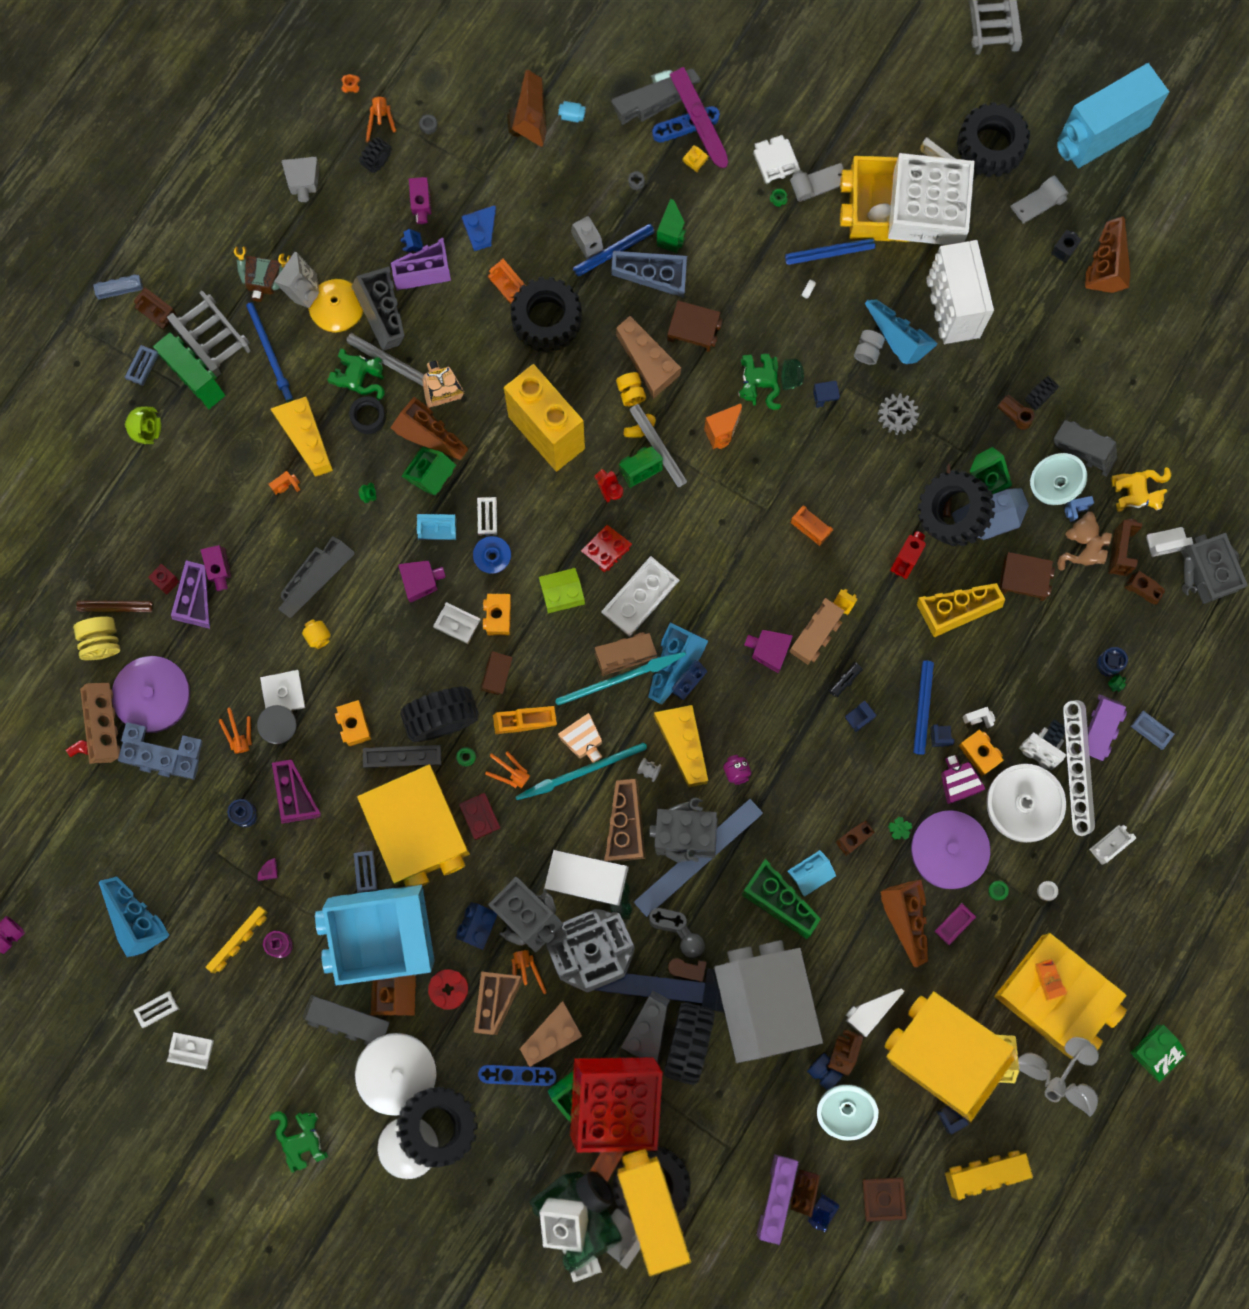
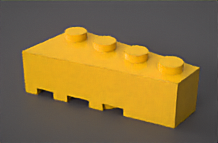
M305 396L271 408L273 415L314 476L317 477L333 471L307 397Z
M997 583L963 591L961 589L952 593L935 594V596L919 597L917 606L933 637H936L1002 608L1005 598Z
M693 706L654 712V718L687 786L693 787L707 784L708 777Z
M1019 1150L1008 1152L1007 1157L1000 1158V1155L989 1157L988 1162L981 1163L980 1160L970 1162L969 1167L962 1168L959 1165L949 1168L950 1172H946L945 1175L951 1197L960 1200L965 1198L964 1194L967 1196L977 1195L982 1192V1189L994 1190L1002 1187L1001 1184L1011 1185L1033 1178L1026 1153H1020Z

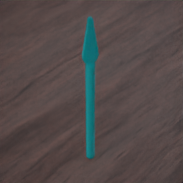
M686 652L651 659L646 665L559 697L555 703L562 705L649 671L657 672L686 656Z
M645 743L638 744L555 779H546L517 795L516 800L550 792L558 785L646 750L647 745Z

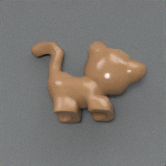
M1088 511L1083 518L1073 525V528L1066 532L1067 538L1076 540L1080 544H1086V548L1079 556L1067 552L1061 555L1057 562L1059 570L1065 569V562L1067 560L1085 566L1105 564L1108 551L1104 550L1103 547L1109 546L1112 533H1103L1102 536H1099L1100 526L1096 522L1093 512Z

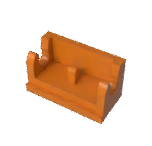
M502 259L489 270L488 278L511 304L514 301L515 293H520L519 288L525 284L507 262Z
M804 505L791 520V524L819 546L833 531L832 527H828L807 510V507Z

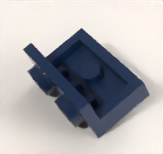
M695 660L674 684L671 694L684 700L708 671L699 661Z
M471 902L465 910L462 924L457 929L456 939L483 950L498 914L491 909Z

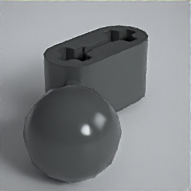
M656 908L651 911L649 915L650 925L655 929L677 933L681 938L680 949L686 957L697 958L704 953L705 942L703 938L698 934L690 932L686 926L684 914L662 908ZM659 914L660 918L663 920H660L659 923L655 922V918L652 917H656V915ZM676 918L680 919V923L683 924H679V926L676 927L675 923L672 921H675Z

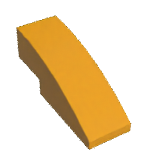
M554 706L517 709L516 711L497 712L493 715L495 734L528 731L557 725Z

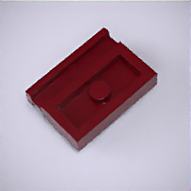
M485 792L459 804L474 840L501 829Z

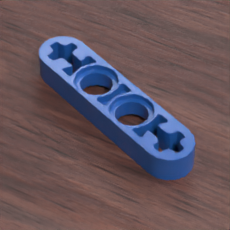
M713 106L704 108L707 115L709 113L714 115L713 119L709 117L712 125L717 124L720 115L719 110ZM685 114L656 124L653 127L652 136L656 142H665L697 130L694 125L690 124L691 118L689 114ZM680 124L683 128L680 131H675L672 126ZM658 130H660L661 132H663V136H660V134H657V133H658Z
M485 1065L480 1068L478 1073L479 1079L483 1083L550 1086L556 1081L555 1071L547 1067ZM489 1068L490 1072L496 1073V1068H500L498 1074L499 1081H495L496 1076H491L489 1080H486L485 1076H482V1072ZM505 1069H510L513 1072V1078L510 1081H505L502 1078V1072ZM530 1070L533 1073V1079L530 1082H525L522 1079L523 1071ZM535 1070H540L539 1074L544 1075L546 1071H550L549 1073L553 1075V1079L546 1083L545 1079L539 1078V1083H535L537 1077Z

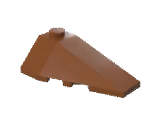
M526 70L512 130L542 147L547 132L542 78Z
M1122 216L1106 222L1099 239L1100 246L1098 251H1094L1092 256L1094 261L1091 266H1088L1086 271L1085 287L1087 289L1114 293L1129 288L1130 265L1125 218Z
M413 397L390 428L396 434L409 441L461 460L468 451V448L455 434L447 432L444 428L445 424L441 420L437 421L432 416L433 411Z
M915 880L880 891L885 912L913 966L918 967L928 961L927 937L923 931L924 924H926V917H923V905H926V898L922 881Z

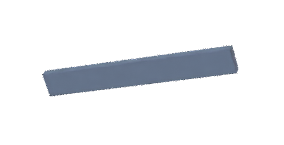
M751 799L717 828L715 856L763 814ZM697 857L699 858L698 862L690 860L677 863L633 903L647 917L653 909L659 907L713 858Z

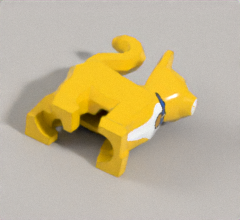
M1167 467L1164 468L1163 476H1160L1154 470L1112 476V487H1115V491L1119 492L1122 488H1127L1128 496L1118 499L1119 502L1116 503L1117 512H1122L1125 507L1141 508L1150 506L1155 510L1162 509L1164 494L1167 492V489L1157 490L1149 494L1147 491V478L1151 477L1156 482L1165 483L1171 478V470Z

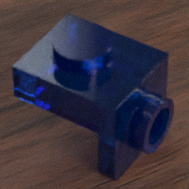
M822 1194L813 1207L812 1216L809 1217L808 1222L813 1228L826 1232L840 1204Z

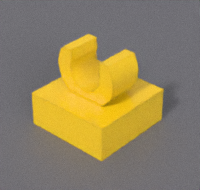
M693 146L683 157V162L697 172L708 159V155L697 146Z
M841 589L833 603L844 610L846 615H849L857 598L855 594L853 596L848 594L847 589Z

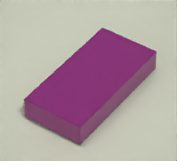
M961 903L934 932L947 945H950L976 916Z

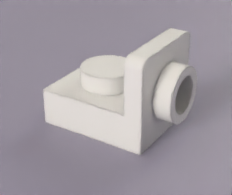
M988 707L965 714L962 717L965 724L971 722V725L983 722V718L987 729L994 726L995 717Z

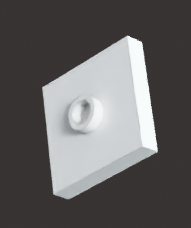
M299 670L260 677L265 708L273 705H282L291 711L306 708Z

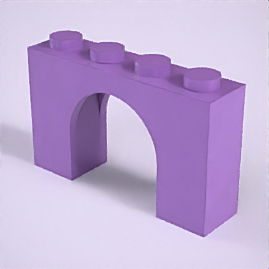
M774 1154L770 1171L772 1179L764 1215L760 1216L756 1234L760 1240L780 1245L798 1161L795 1159Z

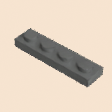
M441 745L363 748V768L441 765Z

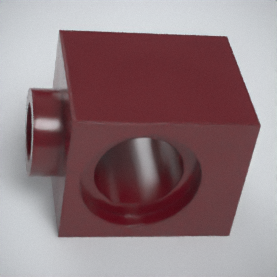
M162 564L148 577L166 595L180 582Z

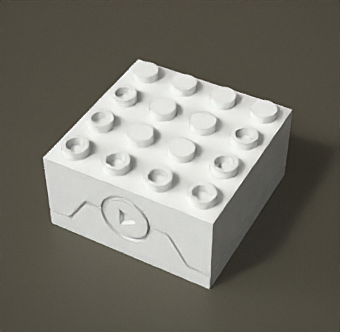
M899 153L893 175L888 239L942 245L964 242L969 232L974 161Z
M973 240L940 246L927 276V285L932 290L931 302L936 307L934 312L935 319L939 321L940 325L938 329L939 337L943 338L944 344L980 338L994 308L978 241Z

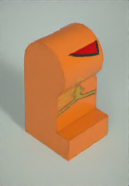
M1052 959L1035 964L1046 1000L1067 994Z

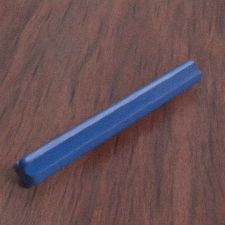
M652 225L644 226L573 268L575 274L581 276L612 258L613 251L622 252L654 233Z
M873 238L799 251L786 254L785 260L786 264L790 265L874 249L875 242Z
M927 660L922 662L913 751L918 755L925 754L934 663Z

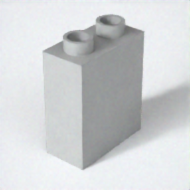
M776 941L760 945L761 956L753 957L751 947L741 948L728 952L730 963L714 967L736 1063L823 1043L800 948L784 951L782 941Z

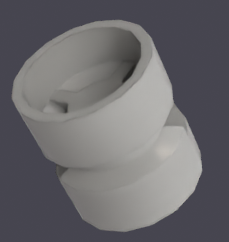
M864 330L859 340L860 344L857 345L854 354L855 359L869 365L876 364L880 355L879 350L885 341L884 336L875 331Z

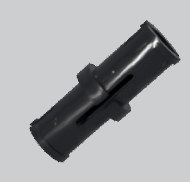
M853 662L844 674H840L837 682L828 691L838 698L848 686L850 687L853 684L852 681L863 671L862 667Z

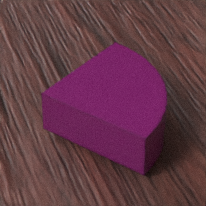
M276 858L268 860L262 866L258 873V881L278 878Z

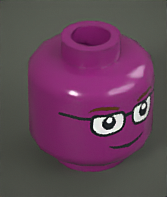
M738 755L727 758L728 762L724 764L723 769L728 781L735 785L747 782L752 773L745 757H738Z

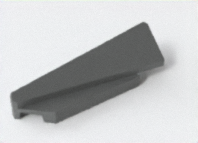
M694 69L686 71L693 85L700 82V78ZM669 77L613 98L612 104L621 124L624 125L636 116L643 122L681 101V98Z
M333 536L323 551L315 547L281 592V598L284 601L278 610L291 618L354 556L355 552Z

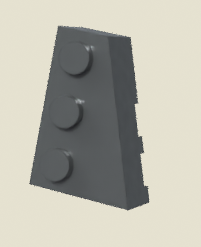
M1065 420L1054 437L1056 448L1067 454L1087 461L1086 465L1091 468L1094 465L1103 471L1102 475L1107 477L1117 460L1116 442L1111 437H1103L1092 429L1082 428L1076 422Z
M652 990L621 1048L639 1058L654 1057L658 1064L670 1000Z

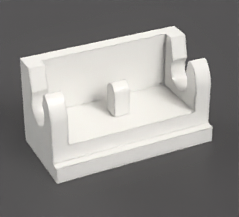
M1118 825L1089 849L1101 864L1109 862L1136 839L1134 834H1129L1126 831L1127 827L1125 825Z

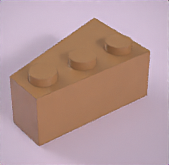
M825 598L821 607L813 615L811 621L791 647L790 653L807 665H809L811 660L815 662L821 654L818 650L822 645L826 647L831 640L830 633L833 630L836 632L841 626L842 622L840 619L844 610Z
M638 633L632 638H624L613 643L595 647V656L602 676L657 658L650 633Z
M481 972L474 1027L475 1033L498 1034L523 981L522 976Z
M563 1001L520 1048L529 1067L583 1037Z

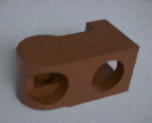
M1141 571L1133 573L1124 587L1155 605L1159 603L1165 593V589Z
M865 820L835 843L844 855L847 856L875 832Z
M675 958L670 961L668 970L673 976L702 982L707 962L698 961L696 966Z

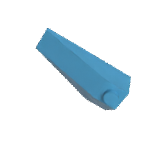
M866 301L865 305L891 349L902 363H917L938 344L920 328L916 331L910 327L908 320L896 317V313L880 301Z
M670 622L661 641V646L663 647L661 657L686 652V656L653 675L649 698L659 704H663L673 692L672 687L695 660L698 661L701 658L708 640Z
M118 877L99 882L117 940L126 957L145 953L168 938L169 934L161 919L157 915L153 916L146 909L147 906L143 902L140 903L133 896V892Z

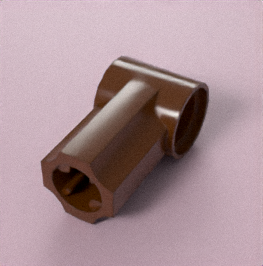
M1007 395L998 405V409L1011 418L1019 429L1026 430L1031 426L1034 420L1032 409L1022 406L1010 395ZM1021 416L1027 417L1029 421H1023Z

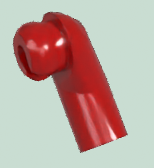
M80 740L65 750L70 757L79 752L88 755L87 741Z

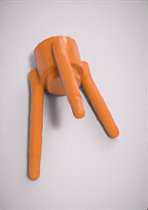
M375 97L372 100L366 142L370 140L374 114L377 116L378 125H381V116L387 113L392 131L396 132L390 106L387 105L384 97Z
M228 708L227 711L235 736L233 740L222 719H219V723L230 744L231 750H234V754L247 752L250 750L249 746L252 745L251 717H247L245 739L244 735L239 736L232 710Z
M509 752L505 754L517 767L516 770L494 754H490L492 759L512 773L510 777L512 781L488 771L485 772L486 775L507 783L515 789L517 786L522 788L530 775L527 774L528 771Z
M528 950L513 953L512 975L517 976L518 967L522 972L523 983L527 985L525 968L530 967V963L543 994H546L547 991L534 963L533 955L530 956Z

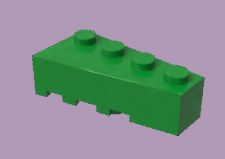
M171 333L167 334L153 346L154 349L209 410L226 396L215 381L217 377L211 370H205L206 365L200 358L197 360L194 358L196 356L189 347L187 349L184 347L185 343L179 336L175 338Z
M766 859L741 894L806 940L821 920L807 903L795 893L796 891L782 879V876L771 867Z

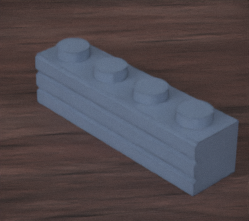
M136 274L116 280L111 279L107 282H98L93 285L95 296L98 300L143 289L142 279Z

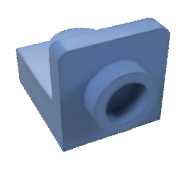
M1093 497L1074 499L1066 504L1065 515L1069 518L1070 522H1074L1078 518L1077 511L1081 513L1089 510L1094 504Z

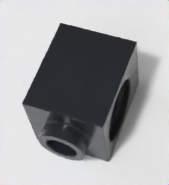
M1066 230L1051 254L1067 263L1082 239L1075 232ZM1064 243H1068L1071 247H1066Z

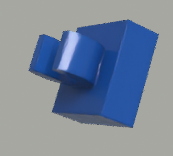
M411 229L403 232L405 237L401 238L400 241L407 244L403 251L411 252L413 250L419 252L423 250V243L419 232Z

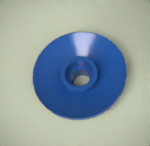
M485 537L474 548V562L485 573L494 574L501 572L510 562V547L499 537ZM495 554L496 558L491 560L489 556Z

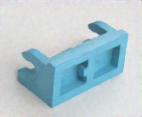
M417 514L418 539L456 540L457 519L455 515Z

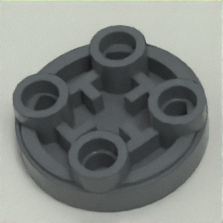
M270 706L259 715L257 721L258 732L265 741L272 744H282L291 739L295 734L297 718L285 706Z

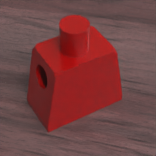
M916 531L913 536H908L890 571L905 579L908 578L926 545L923 533Z

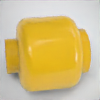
M313 619L304 625L305 628L302 631V635L310 647L320 649L330 642L331 633L323 621H315Z

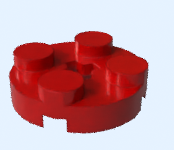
M451 969L439 971L430 980L428 986L429 997L437 1007L446 1010L455 1009L465 1001L468 995V983L457 971ZM446 984H449L450 987H454V990L451 991V995H447L446 992H443V988H446Z

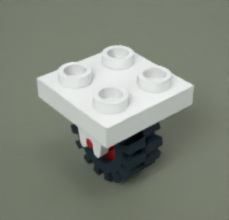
M1054 719L1047 728L1044 727L1039 735L1033 732L1021 744L1019 749L1028 758L1038 761L1041 767L1053 770L1066 756L1065 753L1059 750L1064 742L1062 738L1065 735V726Z

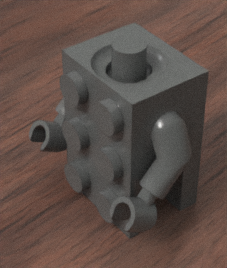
M1226 533L1210 539L1207 538L1206 534L1195 538L1196 544L1181 551L1185 560V584L1182 586V592L1189 595V589L1193 593L1198 591L1203 604L1238 592L1240 589L1248 586L1240 568L1239 553L1231 546Z
M696 797L691 799L690 802L673 806L669 810L657 809L656 826L650 825V837H655L656 854L666 855V857L678 863L690 860L698 862L699 858L697 857L715 858L718 824L717 812H703V808L698 806V803L703 802V800Z
M515 877L488 905L507 924V930L504 933L500 932V935L506 941L518 945L527 944L536 953L545 943H549L554 938V934L564 924L555 915V903L546 889H543L542 895L536 896Z

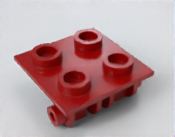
M606 525L581 552L598 564L599 568L605 572L606 570L609 571L614 565L613 563H617V559H621V556L630 550L629 548L632 543Z

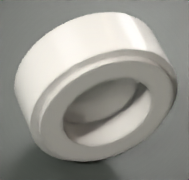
M810 279L801 296L807 299L816 282Z
M1045 881L1038 886L1037 894L1043 901H1051L1057 897L1058 888L1055 883Z

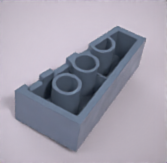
M613 251L612 275L684 298L687 256Z

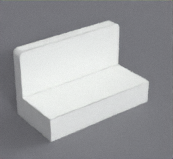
M1183 527L1146 536L1152 557L1182 551L1193 545L1192 537L1186 538Z

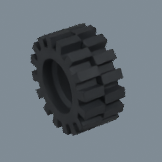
M376 137L364 148L365 151H362L359 163L371 173H376L389 160L388 157L391 156L392 147L380 137Z
M1047 376L1028 394L1025 401L1036 411L1055 393L1059 385L1050 376Z

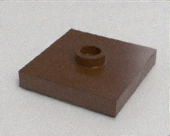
M903 1177L862 1179L866 1222L907 1220Z

